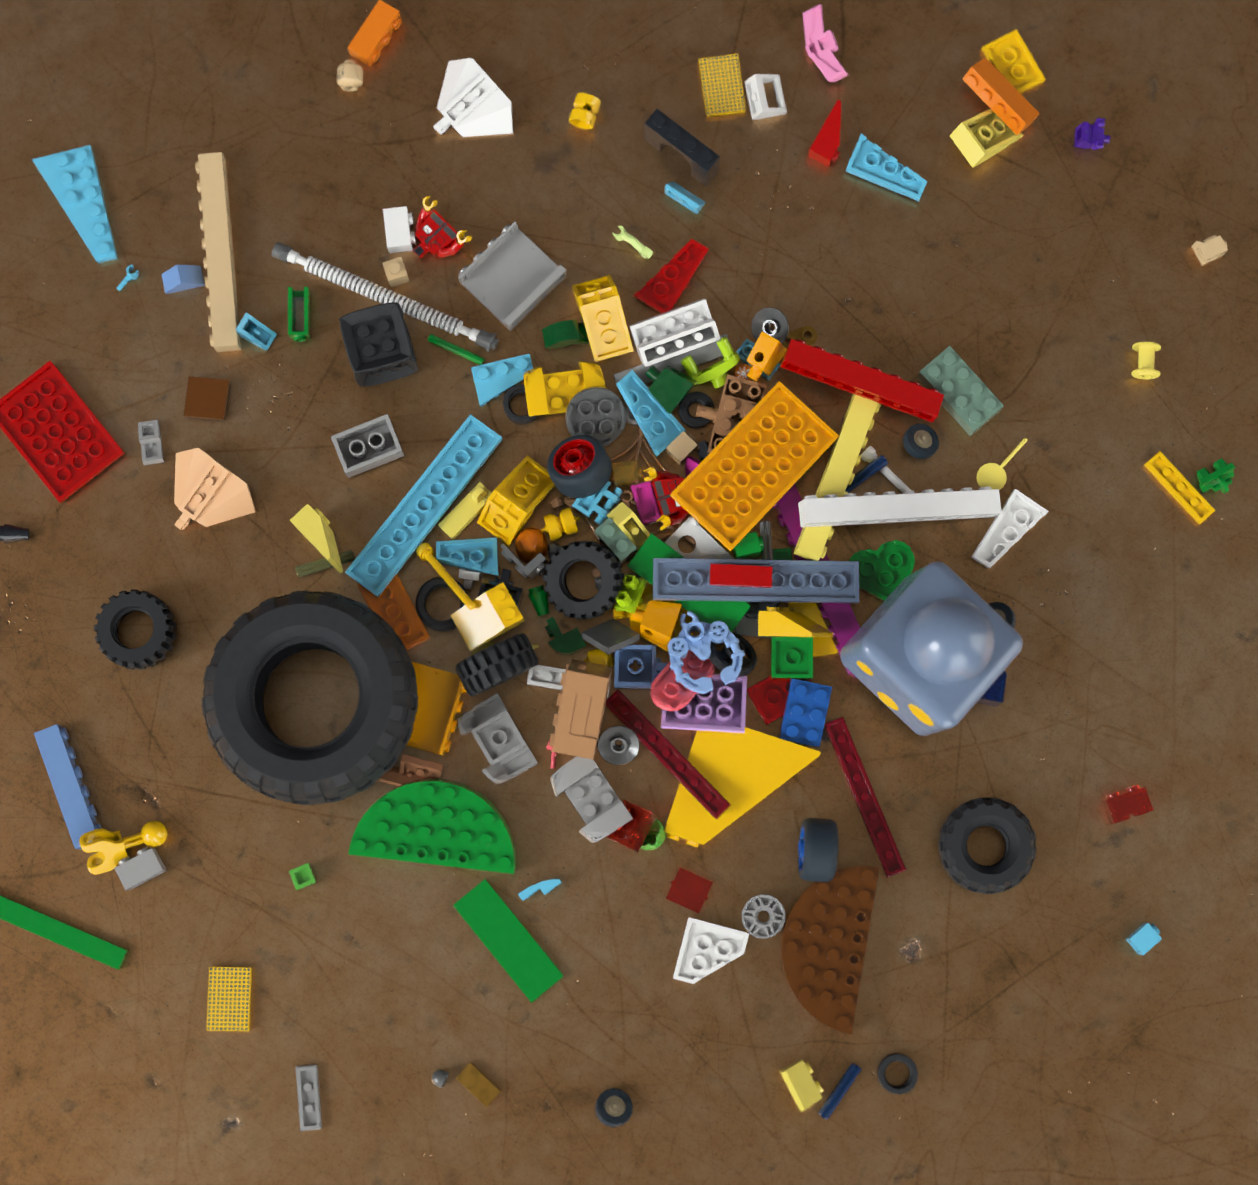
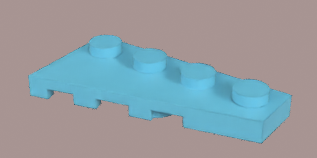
M861 134L847 165L846 172L919 201L927 181L907 166L905 167L900 164L892 155L889 156L881 150V147L867 140V137Z
M633 370L616 384L656 457L683 431H686L671 413L669 414L649 392V388Z

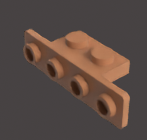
M403 755L400 768L393 766L377 781L400 786L420 779H441L443 765Z

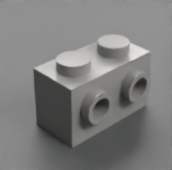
M145 847L137 852L138 856L132 859L127 857L118 862L119 866L114 869L125 890H132L167 871L155 848L149 849V847Z

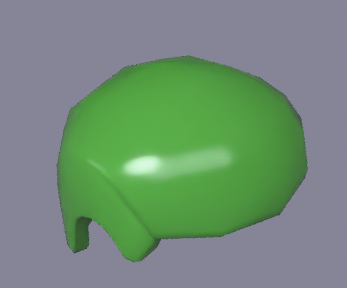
M647 817L646 823L638 825L635 834L637 845L643 850L657 849L665 841V828L657 818Z

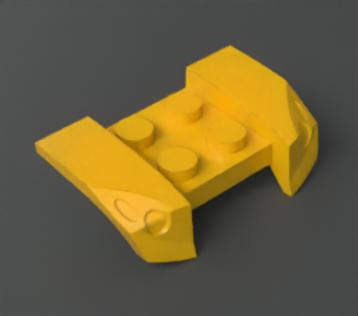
M578 361L580 370L543 374L542 367L538 366L525 371L523 376L529 417L566 413L570 400L579 391L589 387L606 388L600 365Z

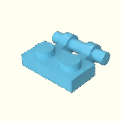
M608 481L597 493L585 498H576L572 507L587 517H590L593 511L596 512L598 516L594 521L601 525L605 519H608L607 514H609L613 506L620 501L619 497L623 491L618 487L615 488L613 493L608 491L611 482ZM604 496L608 500L604 507L601 508L598 504Z

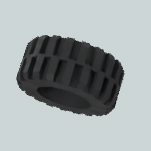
M577 541L560 547L556 553L551 555L550 562L546 563L544 568L546 569V574L543 575V581H545L546 587L543 588L544 592L549 595L548 601L550 604L553 603L555 605V609L558 612H563L564 616L569 618L573 617L582 620L601 616L614 607V603L617 602L615 598L623 588L622 579L624 578V573H621V563L616 560L615 554L610 552L606 546L593 541ZM578 561H589L595 564L600 571L601 587L599 592L592 598H576L567 587V572L570 566Z
M131 589L130 592L125 590L119 592V596H111L108 604L103 603L100 607L103 609L101 614L97 613L95 618L98 620V623L94 625V631L97 632L95 641L100 645V651L110 661L127 669L134 670L138 668L142 670L146 669L147 666L153 667L157 665L158 660L163 661L167 657L165 654L168 650L171 652L174 647L171 645L172 641H176L177 634H175L177 623L173 619L175 616L169 610V606L157 596L144 590ZM142 611L147 613L153 620L152 636L143 646L136 649L128 648L119 640V625L128 614Z
M519 633L457 663L456 671L467 694L472 697L538 665V658L527 635Z

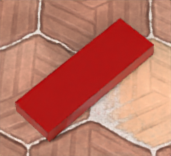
M710 564L709 585L771 588L772 566Z

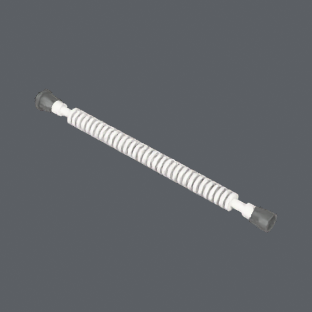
M277 242L273 247L272 257L286 263L289 261L293 264H301L304 266L305 271H309V273H313L316 276L318 275V277H323V279L332 281V283H337V285L346 287V289H351V291L360 293V295H365V297L374 299V301H379L381 304L383 302H397L400 304L404 314L412 315V317H416L418 320L421 319L423 322L426 321V323H430L432 326L435 325L437 328L440 327L442 330L445 328L446 332L449 331V333H454L456 336L459 333L466 335L468 339L475 341L476 345L486 348L488 352L491 349L495 350L499 342V339L496 338L497 333L467 328L463 326V321H459L457 318L454 319V317H449L447 314L444 316L443 312L440 313L438 310L430 309L429 306L421 305L420 302L416 303L415 300L407 299L406 296L402 297L401 294L393 293L392 290L388 291L387 288L378 284L374 285L373 282L364 278L360 279L359 276L350 272L346 273L345 270L336 266L332 267L331 264L318 260L313 256H309L308 259L302 257L292 247Z

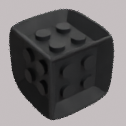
M383 303L348 313L339 318L347 356L354 371V378L359 386H373L409 376L418 371L413 345L399 303Z

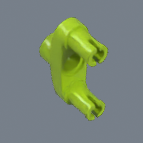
M723 337L716 342L724 356L723 360L706 369L699 370L691 355L681 360L688 376L697 381L694 385L708 381L712 382L714 388L725 385L728 375L727 371L741 359L737 351L733 350L727 337Z

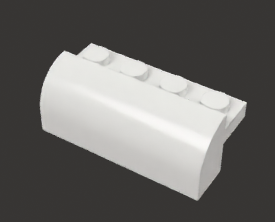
M705 298L629 325L636 350L645 367L721 339Z

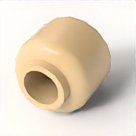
M346 60L338 66L337 84L345 91L358 90L363 83V68L356 64L354 60Z

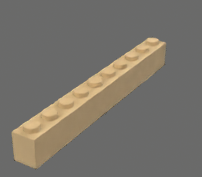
M222 152L198 154V161L195 162L197 174H200L197 188L198 192H201V200L198 201L199 210L203 212L200 226L205 235V238H202L203 250H206L203 264L208 272V276H205L206 288H209V296H206L208 308L211 309V315H208L209 327H212L213 333L210 335L211 347L214 346L217 352L241 350L240 336L236 331L239 325L225 157Z

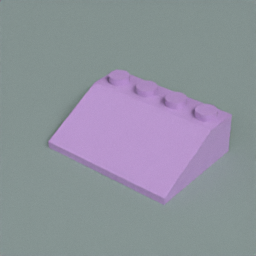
M713 674L710 678L713 685L712 691L705 694L697 693L688 705L680 710L667 711L662 709L661 728L745 733L747 676H740L735 682L725 685L720 679V674Z

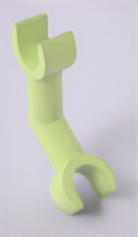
M618 226L621 230L620 234L612 233L616 240H625L639 251L643 258L649 259L652 256V250L627 233L623 226Z

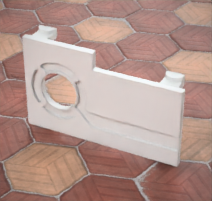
M691 516L665 542V544L686 559H734ZM685 535L693 537L696 541V548L691 553H683L678 547L680 538Z

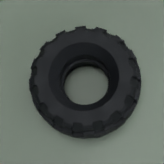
M992 797L972 799L954 809L943 823L938 841L941 863L950 878L964 889L981 894L1004 892L1019 884L1031 870L1037 851L1035 832L1026 815L1013 804ZM982 826L995 828L1001 833L1005 841L1003 857L996 864L990 866L976 863L970 857L967 850L969 835L976 828Z

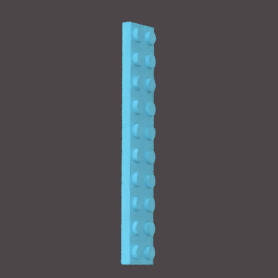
M470 414L345 573L376 597H379L503 438Z

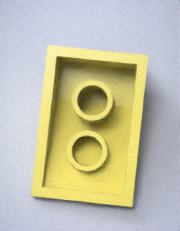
M992 109L962 122L950 135L972 167L985 162L1023 136L1022 133L1016 135Z
M309 504L305 505L290 519L291 523L341 574L343 568L334 533L328 526L331 522L317 507L312 509Z

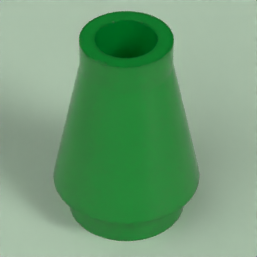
M544 585L528 589V597L538 616L550 613L547 599L548 594L544 592Z

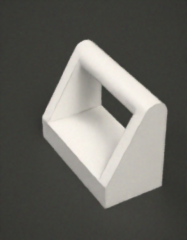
M754 74L744 82L752 119H763L787 113L779 75ZM773 82L778 108H768L764 83Z

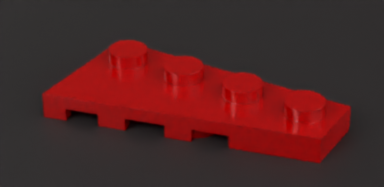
M691 239L640 291L638 290L633 295L634 298L661 314L673 310L707 255L709 248Z

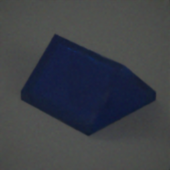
M1005 670L976 702L977 704L999 706L1003 703L1007 678Z

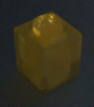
M637 460L612 463L615 487L639 484V478H643L642 467L637 466Z

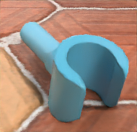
M129 265L126 268L127 275L116 287L119 291L130 280H136L139 277L138 270L134 274H130L134 268L133 265Z

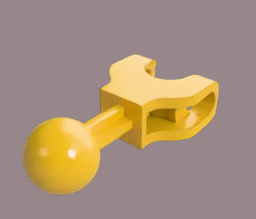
M154 820L147 822L142 827L141 832L122 838L120 830L110 832L106 829H95L83 834L79 839V844L84 852H97L88 858L87 868L92 874H101L113 870L121 859L128 857L127 848L143 843L150 847L162 845L167 839L168 831L162 822Z

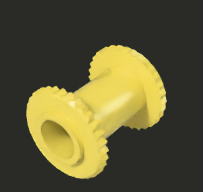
M1149 341L1135 343L1132 349L1138 352V369L1133 370L1131 375L1137 379L1158 378L1160 371L1154 369L1155 352L1161 349V345Z

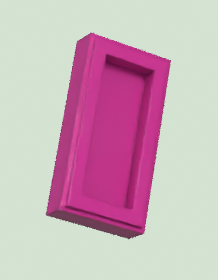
M651 481L632 485L631 489L641 523L646 525L656 522L661 516Z

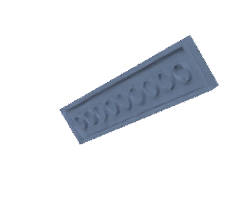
M653 558V600L859 603V561ZM710 564L772 566V587L709 585Z

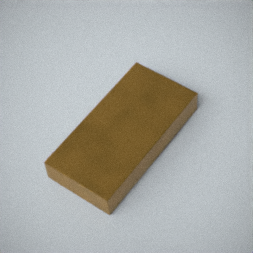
M471 1062L456 1077L485 1107L501 1092Z

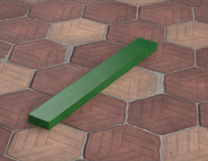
M0 895V919L120 970L128 950Z

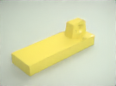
M479 482L438 524V527L454 540L482 512L492 492Z

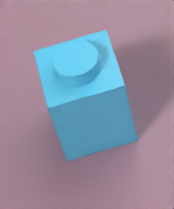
M1143 923L1126 938V941L1139 955H1144L1162 938L1159 936V929L1153 923Z

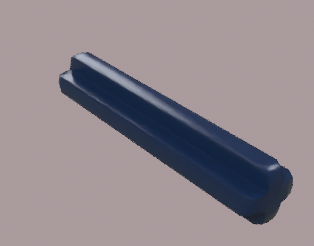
M880 455L857 472L851 485H847L845 491L851 492L888 464L885 456Z
M855 1063L850 1065L818 1114L824 1119H829L861 1072V1068Z

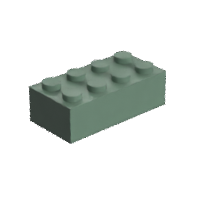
M951 346L947 347L920 370L917 378L927 389L934 388L939 393L944 394L941 405L970 437L999 413L1004 406Z

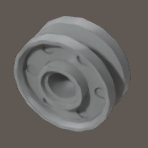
M761 894L752 897L742 910L744 928L750 935L756 938L767 939L775 936L781 931L785 923L783 905L778 899L770 895ZM760 911H766L769 914L767 922L762 923L758 920L757 916Z

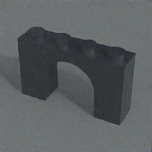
M656 109L644 123V140L659 151L666 144L674 148L690 164L691 176L707 187L719 172L720 156L659 109Z

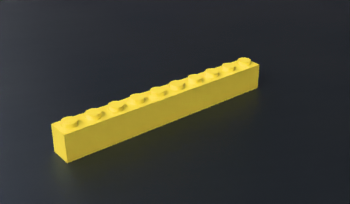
M855 394L852 395L838 433L839 437L834 443L815 495L817 498H824L825 495L829 494L844 497L845 494H848L845 490L847 485H851L855 474L852 473L854 466L857 467L860 463L862 456L859 453L861 448L864 449L867 444L868 438L866 434L868 430L871 431L875 420L872 418L874 412L878 413L881 406L880 403ZM832 526L803 527L793 554L810 561L823 559L828 547H825L826 541L832 538L834 529Z

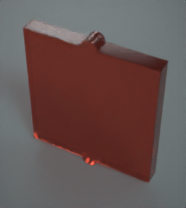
M680 867L674 881H671L672 886L666 899L699 914L704 901L708 899L707 895L713 882Z

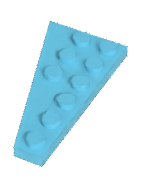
M88 145L32 159L98 263L118 259L92 147Z

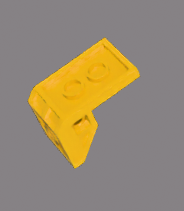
M606 275L572 285L594 361L598 362L632 352L633 347L619 294L611 276Z
M526 456L494 489L487 499L477 523L510 546L530 519L535 507L555 487L548 470L529 456Z

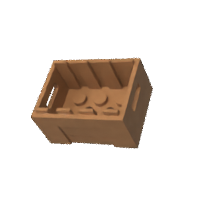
M572 659L571 663H567L566 671L562 672L561 677L562 693H558L556 704L559 706L558 713H555L553 720L555 731L551 733L549 746H553L552 752L587 759L594 758L600 738L613 667Z

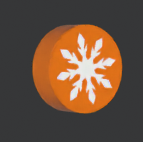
M739 364L734 369L733 376L752 381V379L746 376L751 366Z

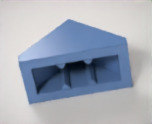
M177 264L162 274L166 294L205 286L201 266Z

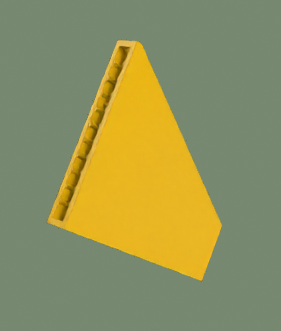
M746 727L745 733L697 730L687 760L732 806L716 820L680 783L664 830L668 834L667 838L676 841L682 838L687 840L686 844L697 848L699 844H706L817 759L821 752Z

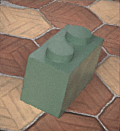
M610 517L594 530L596 537L610 552L615 554L616 559L621 564L637 552V547Z

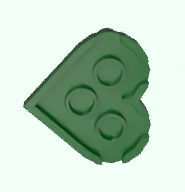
M898 540L882 544L877 551L871 549L860 550L849 559V561H859V589L883 601L887 599L904 578L912 573L915 564L914 554L910 546Z

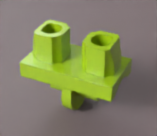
M626 574L623 578L624 585L622 591L615 598L617 603L614 608L616 611H627L634 614L637 606H641L643 603L641 596L647 581L643 578H637L635 575Z

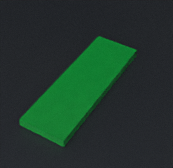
M651 533L627 567L653 585V558H686ZM675 601L678 604H682V607L687 611L696 614L702 622L709 624L716 621L724 622L731 632L751 607L746 602Z
M486 879L453 905L531 1003L564 976Z

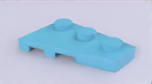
M530 353L471 367L480 407L524 381V372L533 368Z
M497 537L436 541V559L440 564L499 576Z

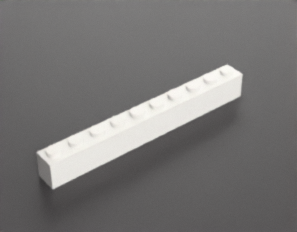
M989 486L981 487L979 490H972L971 487L962 488L960 491H953L952 488L942 489L941 492H934L933 489L923 490L922 493L908 490L903 491L902 494H895V491L884 492L883 495L869 492L864 493L863 496H856V493L845 494L844 497H837L836 494L825 495L824 498L809 495L805 496V499L798 503L801 527L996 517L1002 513L999 489H991Z

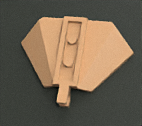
M194 448L176 453L174 504L183 513L174 525L180 530H185L191 519L205 527H209L256 512L248 484L200 448Z

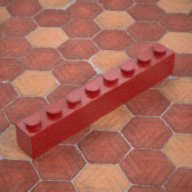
M800 339L790 340L780 366L781 368L932 423L938 417L944 394L939 393L934 388L927 389L915 381L908 382L901 379L898 375L883 373L879 368L864 366L860 361L845 359L841 354H831L822 347H812Z

